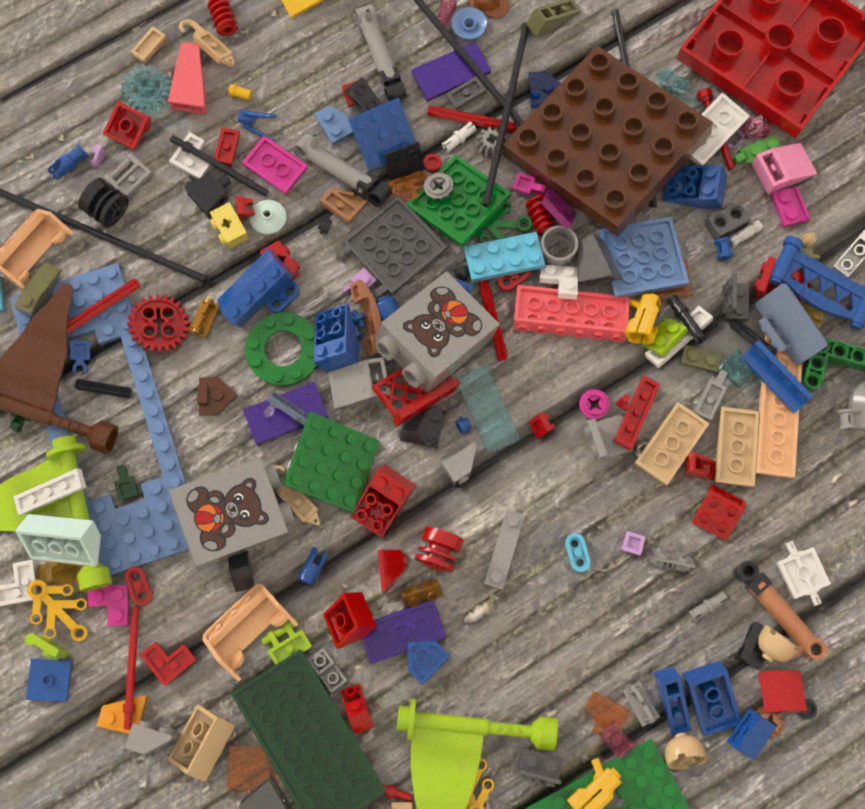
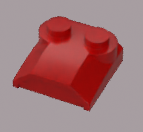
M117 101L103 131V135L135 150L144 133L151 127V117Z

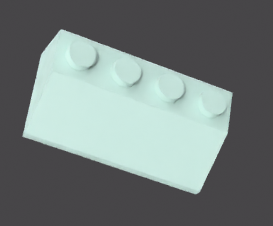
M28 514L15 530L31 559L93 567L98 565L101 535L94 521Z

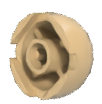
M766 624L758 637V646L764 652L762 657L771 663L774 660L780 663L787 662L800 649L796 644L791 643L789 639Z
M687 733L676 734L675 738L670 740L665 748V759L669 769H689L688 765L695 763V766H699L707 761L706 751L702 742L694 736L687 735Z

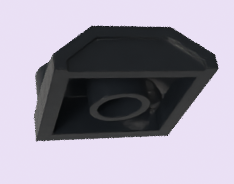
M431 407L406 421L402 426L400 441L437 449L445 411L437 407Z

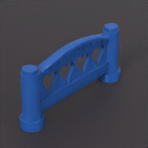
M786 236L783 242L784 248L770 276V282L776 286L786 283L792 292L808 305L831 316L849 320L850 327L860 331L865 325V283L861 286L801 252L804 244L803 241L794 236ZM801 267L804 277L803 284L799 283L798 280H793L791 274ZM817 276L820 286L819 293L815 292L814 289H809L807 283ZM833 285L836 296L835 302L831 301L830 298H825L823 292ZM849 294L852 306L851 311L847 310L846 307H841L839 301Z

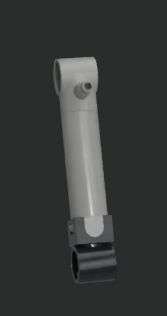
M370 4L355 9L357 22L365 36L388 101L398 97L400 100L407 98L404 84L397 66L394 65L373 5Z
M305 134L293 145V152L298 158L310 160L356 190V195L365 201L368 199L373 206L381 207L392 195V189L386 182H378V177L370 172L364 174L318 145L316 134Z

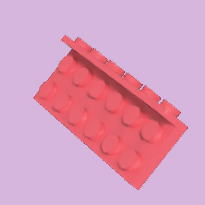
M517 285L513 330L537 332L538 334L549 333L557 336L567 335L576 338L586 337L595 340L605 339L612 340L613 342L625 341V330L629 318V297L614 299V295L578 291L577 300L558 298V289Z

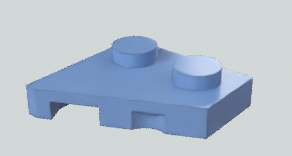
M332 106L315 113V118L333 146L354 135L348 122L350 117Z

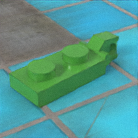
M774 134L740 149L739 154L734 155L732 160L735 166L744 162L746 165L751 166L757 154L772 148L781 147L782 145L777 135Z

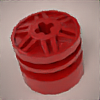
M425 526L421 540L429 545L428 547L419 546L418 550L425 555L416 554L414 559L430 569L453 573L455 567L447 562L457 563V559L451 556L450 553H460L464 539L450 532Z

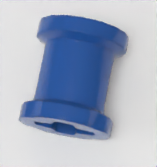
M729 237L719 238L714 241V245L717 246L718 261L728 260L734 256V253L731 252V239Z

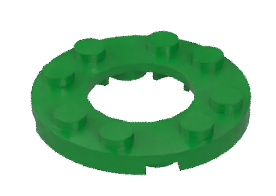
M289 312L274 313L261 319L251 329L245 345L246 359L253 373L267 384L278 387L293 386L306 380L317 366L314 363L315 328L304 317ZM281 331L294 334L300 339L302 344L299 358L288 366H277L271 363L265 354V345L269 338Z

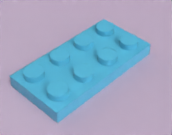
M537 232L464 247L472 283L545 268Z

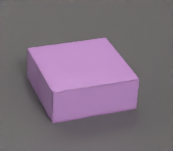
M626 531L621 551L641 556L646 537Z

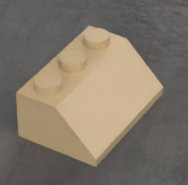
M197 704L167 760L187 775L206 782L236 725Z

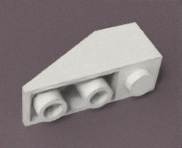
M865 230L834 264V267L847 277L865 259Z

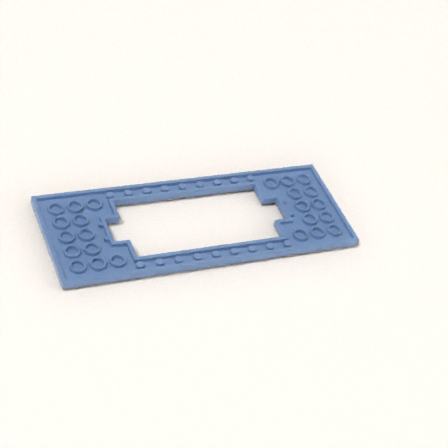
M119 263L57 282L48 301L62 283L71 284L74 291L68 317L69 321L125 284ZM19 295L9 298L21 335L32 318L21 314L14 307ZM129 295L68 334L69 341L95 332L100 345L122 339L163 477L141 484L145 499L116 508L111 494L89 501L86 488L83 489L89 518L91 521H94L101 535L98 562L109 567L111 576L126 572L131 567H141L189 550L169 495L170 489L187 483L146 350L143 351V344L137 347L138 340L132 341L131 337L134 334L128 333L130 327H127V322L130 321L128 315L132 314L131 308H133ZM68 345V354H67V356L70 355L69 345ZM58 393L53 411L57 415L65 417ZM46 425L51 446L52 440L63 436H71L67 430L53 425Z

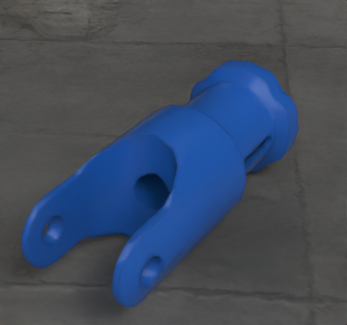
M77 144L76 148L70 153H65L49 166L48 172L53 174L55 180H58L77 166L76 164L83 158H88L89 156Z

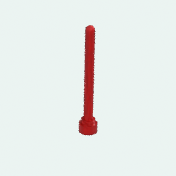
M705 88L697 93L699 101L707 109L712 104L713 94L711 89ZM725 143L720 149L727 168L733 170L735 165L727 143Z

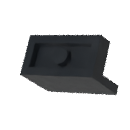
M755 621L749 626L737 660L760 669L764 659L762 657L764 652L758 646V637L763 629V624Z

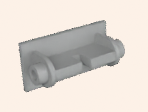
M640 681L622 690L642 727L660 718Z

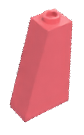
M181 43L168 98L171 110L207 115L202 53L199 45L194 43Z

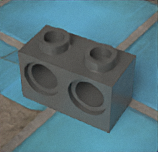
M739 201L735 204H727L720 212L714 211L709 214L704 225L715 241L719 238L728 237L747 227L751 218ZM731 214L737 215L738 219L733 218ZM715 222L721 223L723 227H718Z

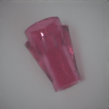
M441 0L438 19L444 26L447 25V22L457 9V2L455 0Z

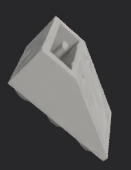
M383 357L364 360L328 373L334 409L381 401L371 387L387 377ZM379 387L383 393L390 394L389 387Z

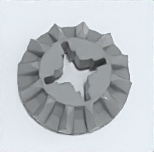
M432 174L424 183V191L433 200L436 198L442 200L443 197H449V193L453 192V181L447 174ZM435 184L438 186L442 185L443 190L436 189Z

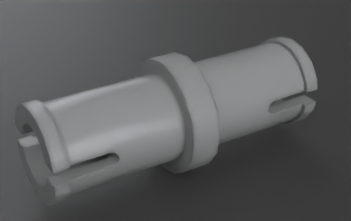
M721 591L709 600H703L702 604L689 610L688 613L691 614L692 620L697 622V620L707 614L715 613L714 610L728 603L729 600L725 593Z

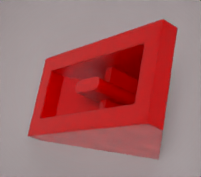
M691 452L685 460L684 477L715 480L716 461Z

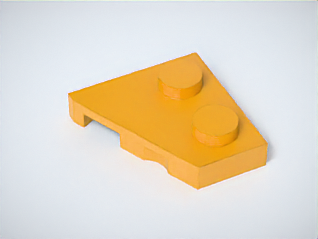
M148 696L134 698L135 713H133L132 724L140 723V720L142 721ZM125 700L102 706L97 726L129 734L130 730L123 729L124 713L122 711Z

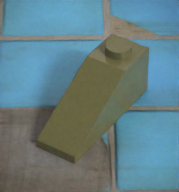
M562 0L535 8L526 24L537 37L556 29L580 14L581 10L573 0Z
M44 262L22 289L14 307L21 314L33 318L47 303L62 269Z

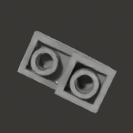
M324 648L308 659L312 668L332 694H335L349 683Z

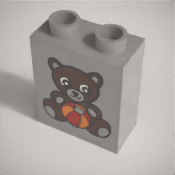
M446 271L381 322L375 339V345L383 358L389 361L394 359L404 368L402 374L411 386L415 388L421 386L427 393H430L490 343L500 324Z
M258 458L169 490L172 504L196 569L286 537L288 534L286 526L294 524L295 521L288 502L277 503L273 489L281 487V483L273 464L264 467L262 459Z

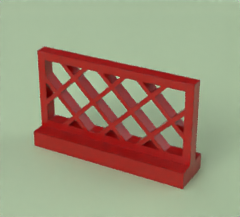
M401 368L375 383L371 388L393 415V422L398 427L454 393L460 382L457 378L452 379L449 376L445 379V382L440 383L430 393L421 390V386L417 389L408 387L406 380L404 385L395 384L396 377L404 378L402 374L404 368ZM379 387H391L390 394L383 393ZM394 388L404 390L403 397L394 396ZM407 391L417 393L416 399H407ZM392 400L402 402V408L396 410L392 405Z

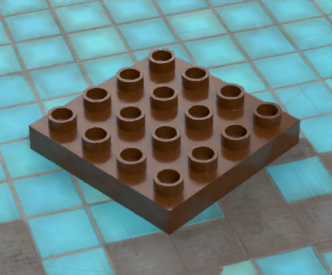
M596 46L503 144L504 157L529 175L536 177V180L546 187L553 188L564 200L618 237L711 135L713 122L599 46Z

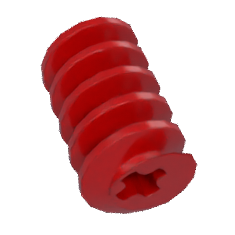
M209 0L207 6L217 34L220 36H230L236 33L239 27L236 26L237 21L234 19L235 15L232 13L233 10L230 7V2L228 0Z
M545 194L531 198L525 205L528 215L531 216L530 220L533 223V228L536 229L535 232H537L538 236H543L545 231L557 223L555 220L550 221L554 216L548 214L549 211L541 204Z

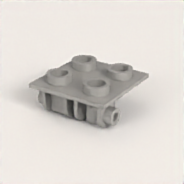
M662 546L651 548L653 556L651 555L650 563L653 566L663 568L665 562V568L667 569L669 563H671V570L675 566V570L682 572L689 571L690 567L695 568L691 555H688L689 553L686 551L677 550V552H673Z

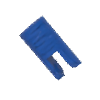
M314 546L297 577L298 580L310 586L314 585L329 555L324 552L317 564L312 563L318 551V548Z

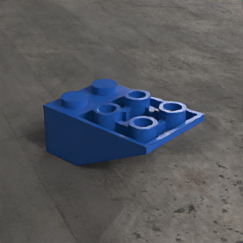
M722 165L682 166L665 184L663 202L702 209H722L727 173Z
M346 303L316 314L314 363L326 373L358 363L359 345L349 305Z

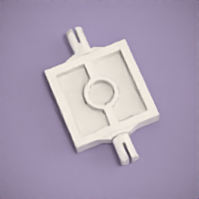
M793 541L785 543L790 555L786 559L776 562L792 599L810 595L814 606L821 604L822 602L817 592L822 587L831 583L814 547L805 551H797Z

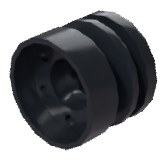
M103 178L94 179L89 183L78 201L79 209L89 217H93L104 228L114 226L123 217L129 205L128 196L115 189L112 184Z

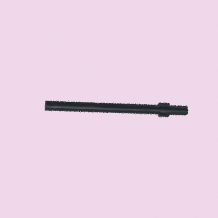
M175 135L171 136L170 142L182 148V151L185 153L193 154L265 197L268 195L269 190L193 147L194 144L189 141L185 142Z

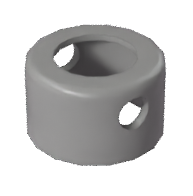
M557 225L545 231L540 243L545 263L548 265L567 266L573 261L578 249V238L572 229L568 228L566 230L563 226ZM556 240L562 241L569 249L568 255L563 258L554 257L547 252L548 245Z

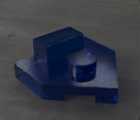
M547 71L528 72L531 108L539 107L561 84Z

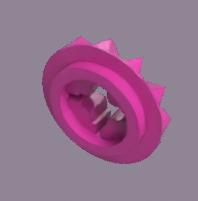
M588 390L580 398V411H582L585 417L590 419H601L609 411V398L600 390ZM599 399L597 405L599 408L589 410L591 406L590 401L595 402Z

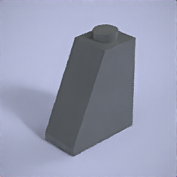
M587 234L584 238L578 239V282L592 286L621 280V275L603 239L596 237L595 234Z

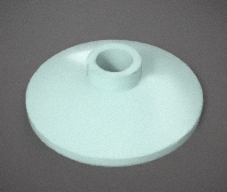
M274 200L258 202L252 208L255 211V215L249 217L253 229L263 235H272L279 232L286 223L284 207ZM270 213V216L265 217L264 214Z

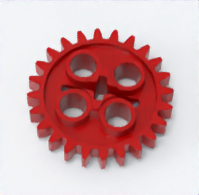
M159 294L156 295V299L149 295L148 301L142 297V304L136 302L135 306L137 309L131 308L132 314L128 315L130 320L127 322V327H130L128 333L134 334L131 340H138L137 347L143 344V351L150 348L151 354L155 349L159 355L162 349L168 353L170 347L175 351V344L181 346V339L186 340L187 336L185 334L189 333V328H187L190 326V321H187L189 315L183 314L186 308L179 309L181 302L179 301L174 304V297L167 300V295H164L163 299H160ZM156 309H160V324H161V330H160V331H161V339H160V340L157 339V323H156V322H157V313H156ZM149 312L152 313L154 316L151 318H146L144 314ZM169 312L173 316L166 318L163 314ZM151 330L154 332V335L147 336L144 332ZM171 330L174 334L167 336L164 334V331Z

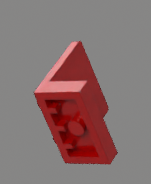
M710 483L706 497L692 519V523L727 540L746 508V501Z

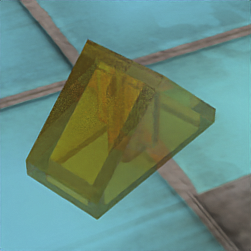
M49 562L38 566V580L44 581L47 585L78 582L77 564Z

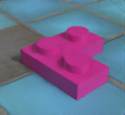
M113 585L88 591V607H108V626L129 625L128 586Z

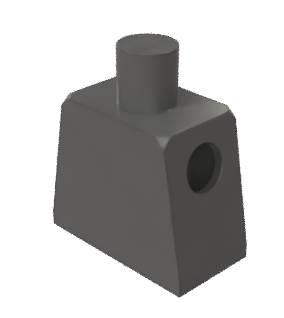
M270 775L241 799L239 808L287 809L288 801L274 777Z

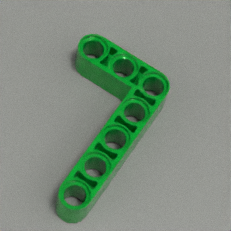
M825 338L828 346L805 361L801 384L810 393L819 388L823 381L827 362L865 372V349ZM834 350H838L841 356L836 355ZM853 355L858 356L859 361H856ZM812 362L817 363L818 369L812 366ZM807 379L812 380L814 382V386H810L807 382Z

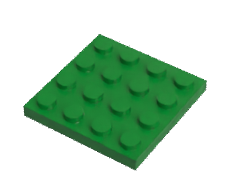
M455 155L438 172L447 174L453 181V192L449 193V197L445 196L442 200L439 198L433 200L432 197L427 196L423 187L407 206L420 218L463 248L511 198V193L495 182L490 206L483 207L482 202L488 177ZM435 184L436 189L443 190L442 185L438 186Z
M309 412L282 486L347 512L355 513V507L360 500L380 441L316 413Z

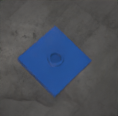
M31 659L26 700L68 702L73 661Z

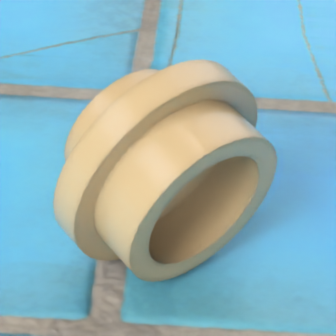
M808 231L800 237L805 248L810 247L817 240L814 231L811 233Z

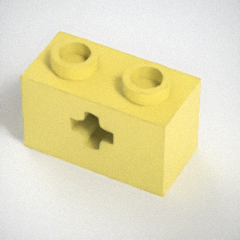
M230 202L210 212L212 217L210 222L214 230L218 229L221 234L218 237L223 245L227 244L228 248L231 249L249 240L247 232Z

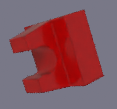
M235 197L240 221L247 220L248 217L255 215L254 209L247 208L249 205H254L253 198Z
M544 412L528 422L537 439L545 436L555 428V425H550L548 418H550L549 414H544Z

